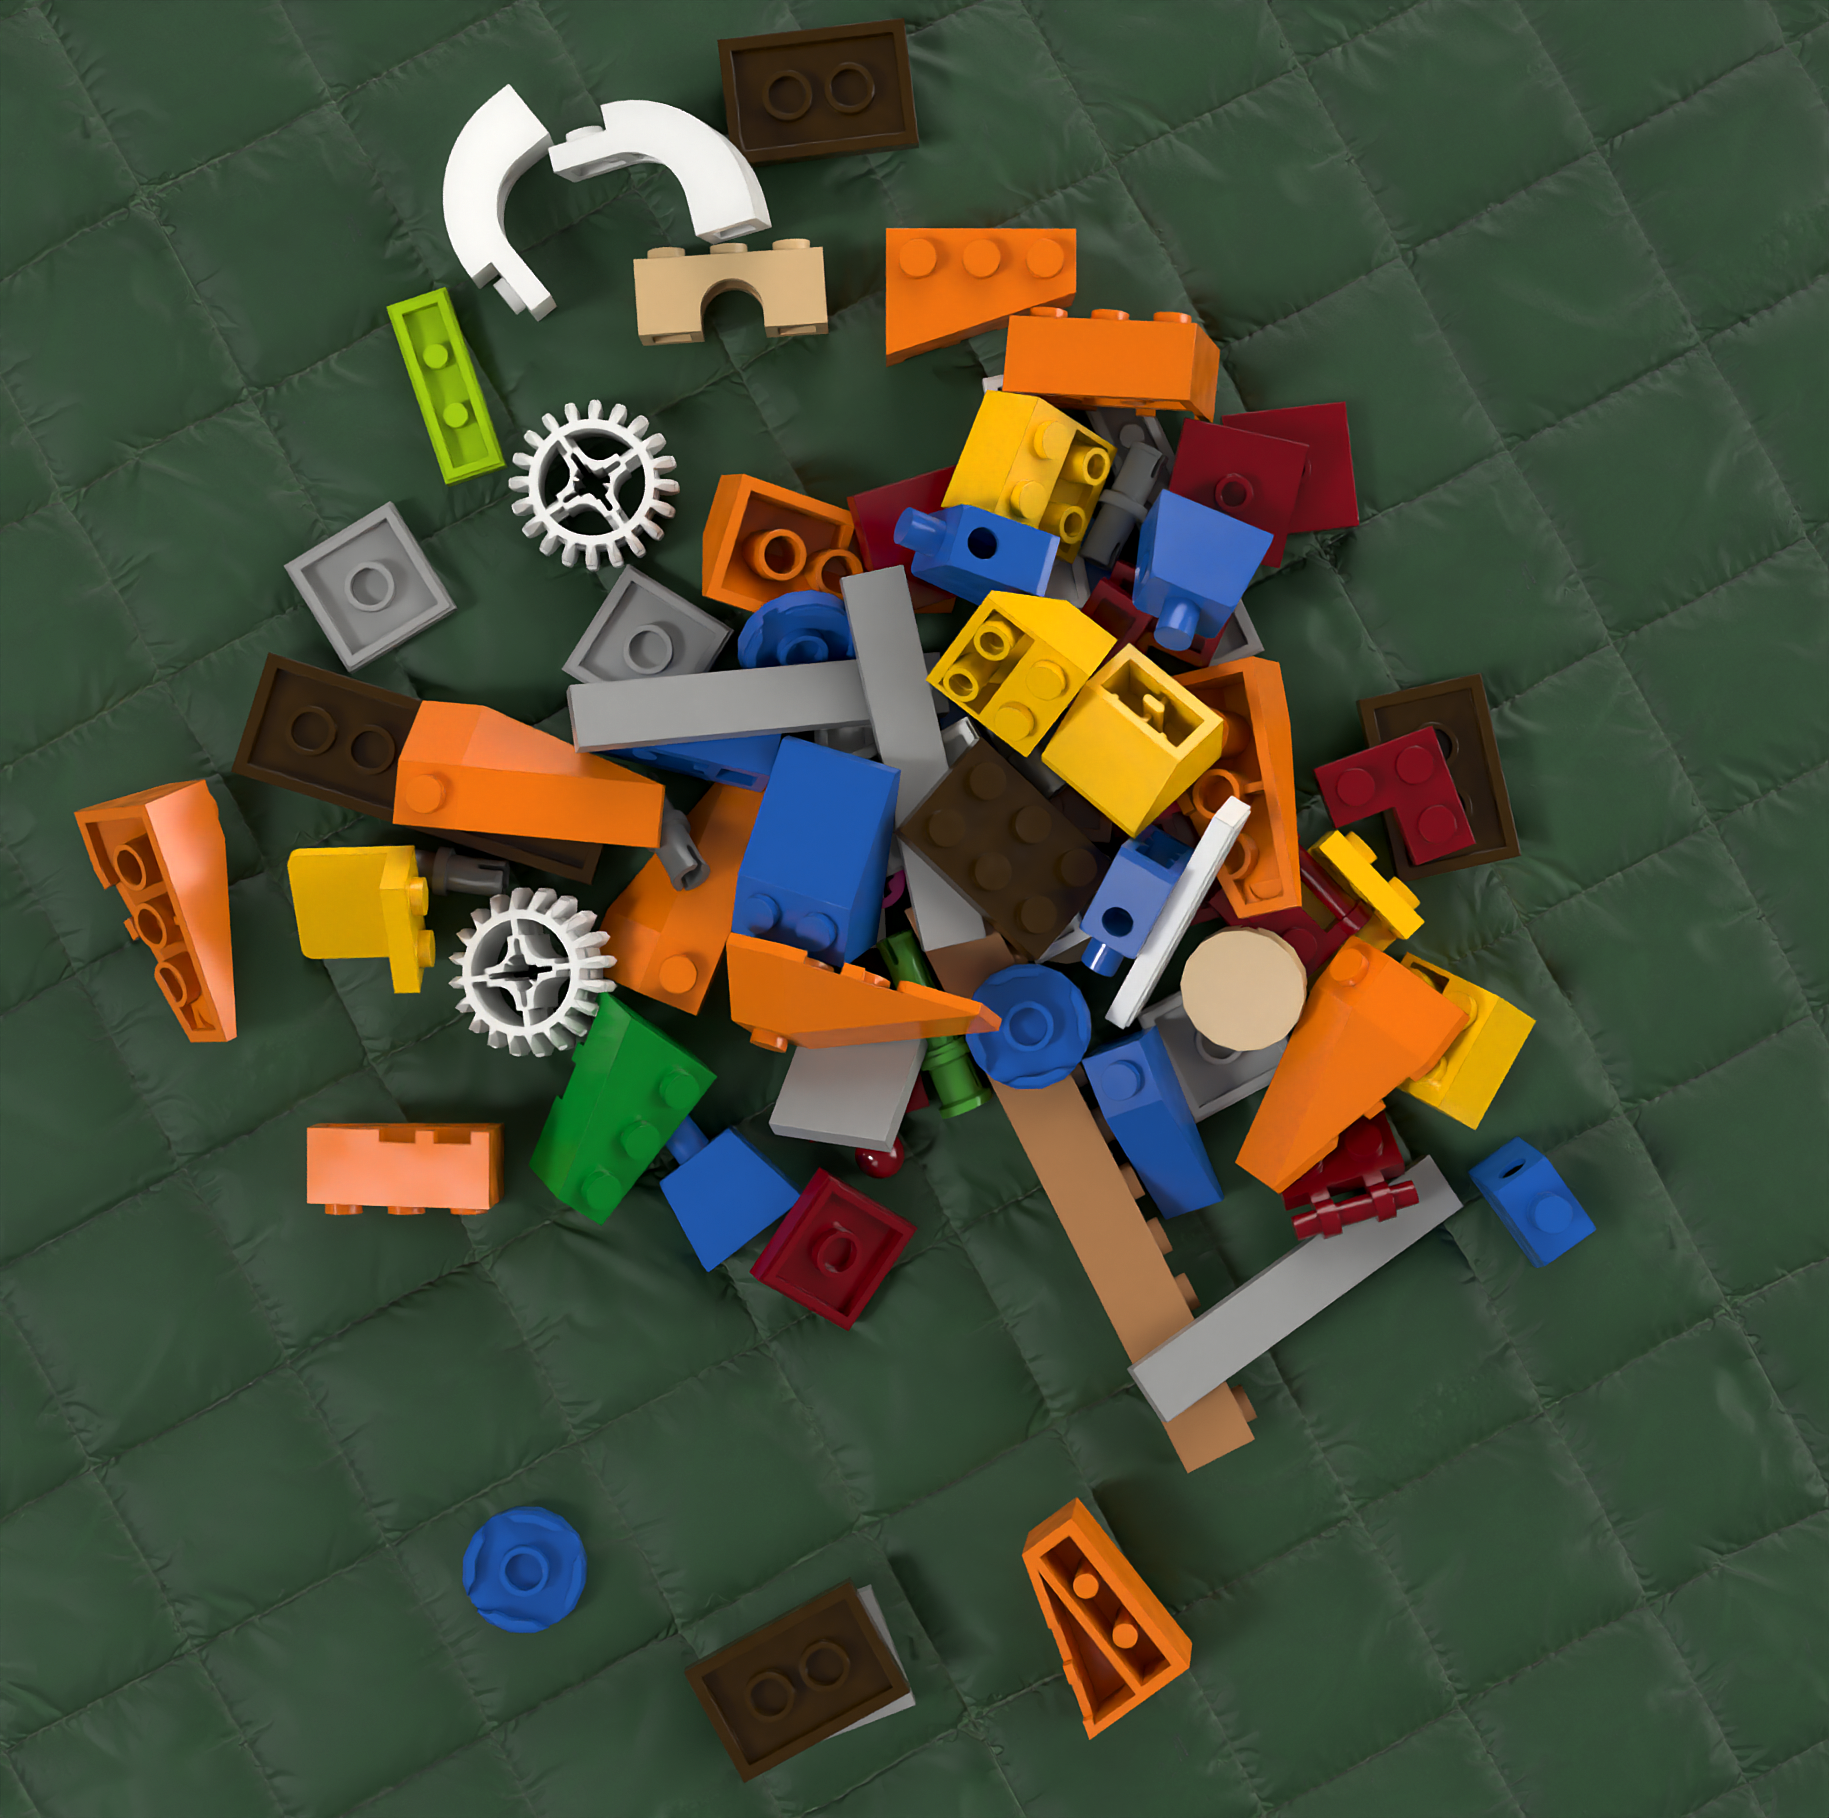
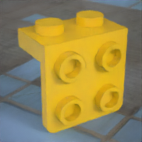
M1338 830L1327 831L1307 850L1354 900L1361 898L1374 911L1371 919L1354 936L1383 952L1396 939H1408L1425 922L1414 911L1420 905L1417 897L1396 877H1393L1387 883L1370 865L1377 859V856L1354 832L1350 831L1344 837ZM1301 882V908L1324 930L1336 917ZM1346 941L1307 979L1306 990L1309 993Z
M414 845L302 848L292 851L287 867L303 954L311 959L389 957L394 993H420L425 968L434 967L436 948L434 932L432 929L426 930L424 916L428 912V885L425 877L418 876Z

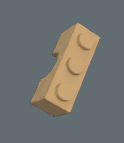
M785 239L773 242V250L748 252L747 245L743 243L713 245L710 247V254L685 256V249L679 247H662L647 251V259H633L638 335L643 346L705 342L704 314L706 308L717 295L730 290L744 291L759 301L764 310V325L767 338L829 334L823 247L810 248V241L806 239Z

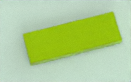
M444 287L387 306L386 308L446 485L451 487L508 468L447 288Z

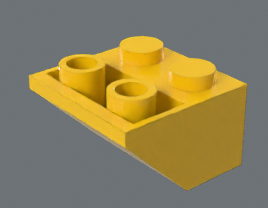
M987 390L941 507L946 509L960 504L972 505L1060 537V542L1055 559L1073 564L1118 448L1040 397Z
M991 590L925 680L1027 758L1117 642V639L1067 600Z
M1128 643L1084 684L1042 753L1041 759L1044 764L1135 839L1221 757L1224 720L1133 645Z
M1406 952L1400 964L1466 1012L1471 1019L1432 1070L1417 1082L1408 1077L1396 1088L1476 1130L1536 1020L1503 998Z

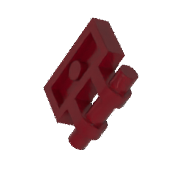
M1380 1111L1370 1120L1364 1116L1354 1121L1338 1135L1337 1147L1280 1193L1286 1211L1310 1204L1312 1208L1311 1211L1290 1217L1298 1241L1319 1234L1322 1235L1323 1239H1328L1343 1234L1342 1227L1374 1217L1377 1222H1383L1396 1218L1397 1210L1419 1204L1418 1194L1412 1180L1388 1186L1385 1181L1404 1175L1405 1166L1384 1111ZM1364 1187L1366 1193L1334 1203L1332 1198H1330Z

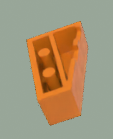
M886 228V367L904 362L907 358L940 347L943 349L959 344L961 340L995 329L998 331L1007 328L1010 315L1029 316L1030 308L1033 307L1064 309L1072 306L1076 294V229Z
M1033 307L1030 308L1029 316H1009L1002 391L1040 397L1056 408L1094 412L1097 411V407L1136 409L1135 416L1155 418L1156 410L1192 411L1194 419L1213 423L1220 349L1197 323H1191L1192 317L1183 313L1157 312L1154 313L1153 321L1129 320L1130 315L1126 312L1111 309L1093 310L1091 312V319L1067 318L1068 312L1059 308Z
M317 1123L307 1127V1203L325 1204V1214L363 1213V1205L388 1206V1214L394 1215L426 1213V1207L450 1208L451 1214L476 1215L488 1213L490 1208L504 1198V1123Z
M1075 1497L1028 1532L1022 1557L1048 1628L1052 1629L1063 1659L1065 1675L1069 1685L1072 1684L1084 1717L1083 1724L1090 1740L1190 1667L1192 1642L1078 1497Z

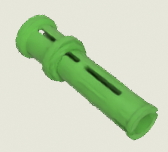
M912 928L903 930L901 934L898 932L888 936L875 944L877 950L880 951L896 989L901 980L937 989ZM964 1035L926 1038L929 1045L920 1069L928 1071L942 1102V1106L938 1110L943 1119L970 1111L993 1098L990 1088L982 1087L969 1057L970 1048Z

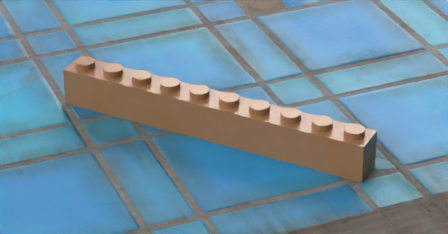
M911 906L904 910V912L915 934L919 939L914 913ZM983 917L986 938L925 951L944 991L970 1000L977 988L991 974L1013 964H1029V962L1010 942L1005 943L1001 934ZM1080 1063L1076 1065V1068L1065 1079L1043 1089H1015L994 1080L987 1074L1132 1364H1134L1195 1320L1191 1311L1201 1307V1304L1185 1273L1173 1277L1163 1255L1173 1251L1172 1246L1157 1217L1145 1222L1135 1202L1136 1199L1144 1196L1145 1193L1128 1161L1117 1166L1107 1146L1108 1143L1116 1140V1137L1107 1124L1100 1106L1089 1110L1078 1088L1089 1082ZM1225 1380L1168 1423L1162 1422L1187 1473H1190L1255 1440L1247 1423L1257 1418V1415L1241 1384L1230 1389Z

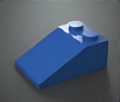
M789 735L784 737L781 741L738 872L731 931L805 950L808 952L807 957L841 968L844 966V962L851 963L877 943L901 769Z

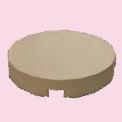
M1242 925L1227 926L1205 937L1186 961L1180 982L1183 1007L1195 1028L1213 1043L1236 1051L1262 1050L1284 1039L1301 1018L1307 996L1306 969L1294 948L1276 933L1259 927L1256 930L1250 927L1240 928Z

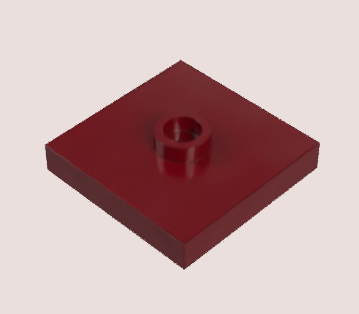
M1345 401L1222 415L1219 418L1220 425L1309 445L1288 535L1357 528L1359 526Z
M1184 417L1168 491L1273 534L1272 543L1260 564L1280 569L1309 445Z
M958 463L846 497L867 572L904 565L913 610L957 597V595L919 579L912 574L911 566L916 551L894 542L895 527L902 512L908 507L926 514L945 509L941 507V504Z
M819 1167L749 1272L761 1283L849 1331L918 1228L906 1218Z

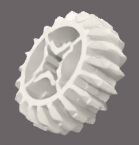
M599 400L590 401L588 406L589 419L581 420L580 413L575 404L569 403L565 405L568 424L560 427L556 419L550 413H547L542 417V421L551 434L545 440L530 430L524 435V439L537 451L534 457L524 453H515L513 456L515 465L528 470L529 476L510 478L509 487L513 491L528 492L529 497L513 503L512 510L517 516L535 513L536 516L525 524L522 531L528 538L536 537L544 531H548L539 548L546 556L553 554L563 543L565 547L562 553V563L567 567H573L577 562L580 551H586L585 561L587 568L590 571H598L601 564L600 552L608 551L612 565L615 568H621L624 566V558L619 549L620 547L629 544L633 553L638 558H642L647 552L637 537L643 531L657 541L664 537L663 530L651 520L655 514L665 519L674 518L675 508L668 503L659 501L660 495L678 494L680 486L677 481L660 479L659 475L671 472L677 467L673 456L653 458V455L665 446L666 440L661 433L654 434L644 441L641 440L649 425L647 418L644 416H638L626 428L624 424L627 418V409L624 405L616 404L607 421L603 420V408ZM591 437H603L616 440L630 449L621 456L616 453L605 460H594L588 458L581 451L576 441ZM560 453L570 469V479L567 486L556 495L558 499L547 506L544 488L545 479L550 465ZM577 462H582L588 472H593L598 479L604 478L607 475L610 476V483L603 485L608 491L605 496L613 507L611 511H608L601 500H596L590 493L580 497L579 489L586 488V486L581 481L584 476L577 467ZM643 465L645 473L644 496L638 510L629 520L619 504L618 493L621 486L632 477L631 472ZM595 511L606 518L614 531L602 535H581L563 528L558 523L569 515L574 518L582 512Z
M516 888L512 891L511 898L505 894L493 896L490 898L491 911L488 909H476L470 913L477 930L465 928L456 933L467 946L466 952H455L449 957L456 965H463L462 976H456L448 983L453 988L465 989L466 997L460 1000L455 1008L460 1010L461 1013L475 1011L476 1014L469 1030L474 1031V1033L489 1031L487 1045L493 1048H504L508 1045L509 1052L513 1056H526L532 1050L536 1057L552 1055L554 1047L561 1051L573 1048L576 1045L575 1034L580 1037L588 1036L593 1024L589 1015L596 1017L599 1009L598 1004L595 1002L598 992H613L617 987L612 980L603 979V968H611L618 960L611 955L601 956L599 950L600 947L607 943L611 936L605 931L590 933L597 915L592 911L577 913L578 900L573 896H561L557 900V894L554 889L539 888L534 894L530 888ZM542 924L551 929L561 940L567 951V958L558 955L554 951L550 942V935L543 934ZM507 939L508 952L505 959L497 965L499 953ZM529 965H536L537 967L552 966V971L538 973L537 979L514 977V974L517 972L528 971ZM570 978L566 997L554 1013L553 1008L559 1006L558 991L561 985ZM499 987L507 989L513 995L516 1010L523 1011V1018L507 1005Z

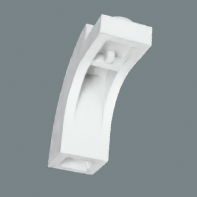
M508 84L476 111L456 140L446 167L443 184L444 218L454 251L476 286L481 289L499 274L502 278L493 286L517 315L527 308L539 322L557 305L551 294L510 246L504 228V210L508 195L515 182L530 167L549 153V147L555 145L549 132Z
M626 100L603 104L600 107L606 130L603 131L601 126L579 128L566 134L567 142L548 148L554 173L572 182H578L638 163L666 165L677 176L684 189L696 236L713 245L772 227L762 188L745 157L722 134L678 108L645 100Z

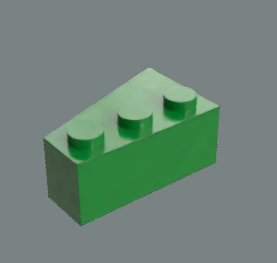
M605 991L598 992L595 999L599 1006L597 1015L585 1043L578 1041L571 1058L576 1063L564 1096L556 1095L528 1165L557 1199L600 1226L607 1220L717 1078L685 1045Z

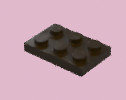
M904 18L717 40L729 141L745 157L751 168L919 148Z
M1481 673L1355 701L1366 749L1428 726H1433L1476 844L1413 866L1392 808L1381 811L1380 814L1394 877L1398 878L1401 882H1407L1522 856Z
M982 737L974 739L893 832L1029 961L1039 960L1099 889L1113 863Z
M851 1577L686 1666L684 1670L687 1680L744 1783L910 1693V1685Z

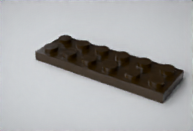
M269 652L231 772L393 823L398 760L422 700ZM609 760V761H611V762H613V763H616V764H618V765H620V766H622V767H625V768H627V769H630V766H628V765H624V764H621V763H618V762ZM401 825L588 885H593L606 845L603 843Z

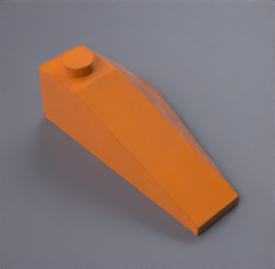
M746 474L721 475L703 533L702 596L752 613L759 610L765 603L786 593L806 590L834 594L844 601L839 580L842 577L867 572L850 511ZM956 597L916 609L914 614L952 613Z
M1250 656L1171 676L1224 720L1221 757L1176 799L1183 814L1190 817L1200 838H1202L1213 816L1231 795L1251 806L1249 809L1251 813L1216 875L1239 919L1301 907L1302 896L1291 723L1279 662Z
M423 700L398 760L393 824L660 849L665 785L590 752L575 753L574 745L487 706Z
M205 779L168 783L74 812L95 873L104 889L116 886L132 917H129L123 923L133 940L141 937L152 950L158 961L154 973L155 980L190 1042H228L236 1038L226 845L218 819V806L213 796L209 793Z
M718 782L714 783L686 816L691 826L689 835L703 860L710 867L709 877L704 883L692 890L685 891L683 887L681 891H677L673 888L669 875L655 853L607 909L599 931H605L611 937L599 950L601 956L611 955L618 961L611 968H603V976L636 992L693 1015L701 1013L726 951L729 933L732 932L738 872L766 787L760 793Z
M733 932L729 933L726 942L731 1020L752 1033L751 1043L768 1050L785 1053L788 1044L808 1049L994 1032L999 1031L1002 1018L983 1003L910 981L901 980L896 991L889 989L891 984L889 980L867 972L865 968L845 962L840 974L834 973L833 967L807 957V951Z
M1351 935L1315 982L1306 1001L1303 1014L1294 1028L1235 1163L1280 1194L1337 1147L1338 1135L1363 1114L1370 1120L1386 1107L1382 1098L1404 1080L1410 1077L1417 1082L1432 1070L1471 1017L1392 957L1360 938Z

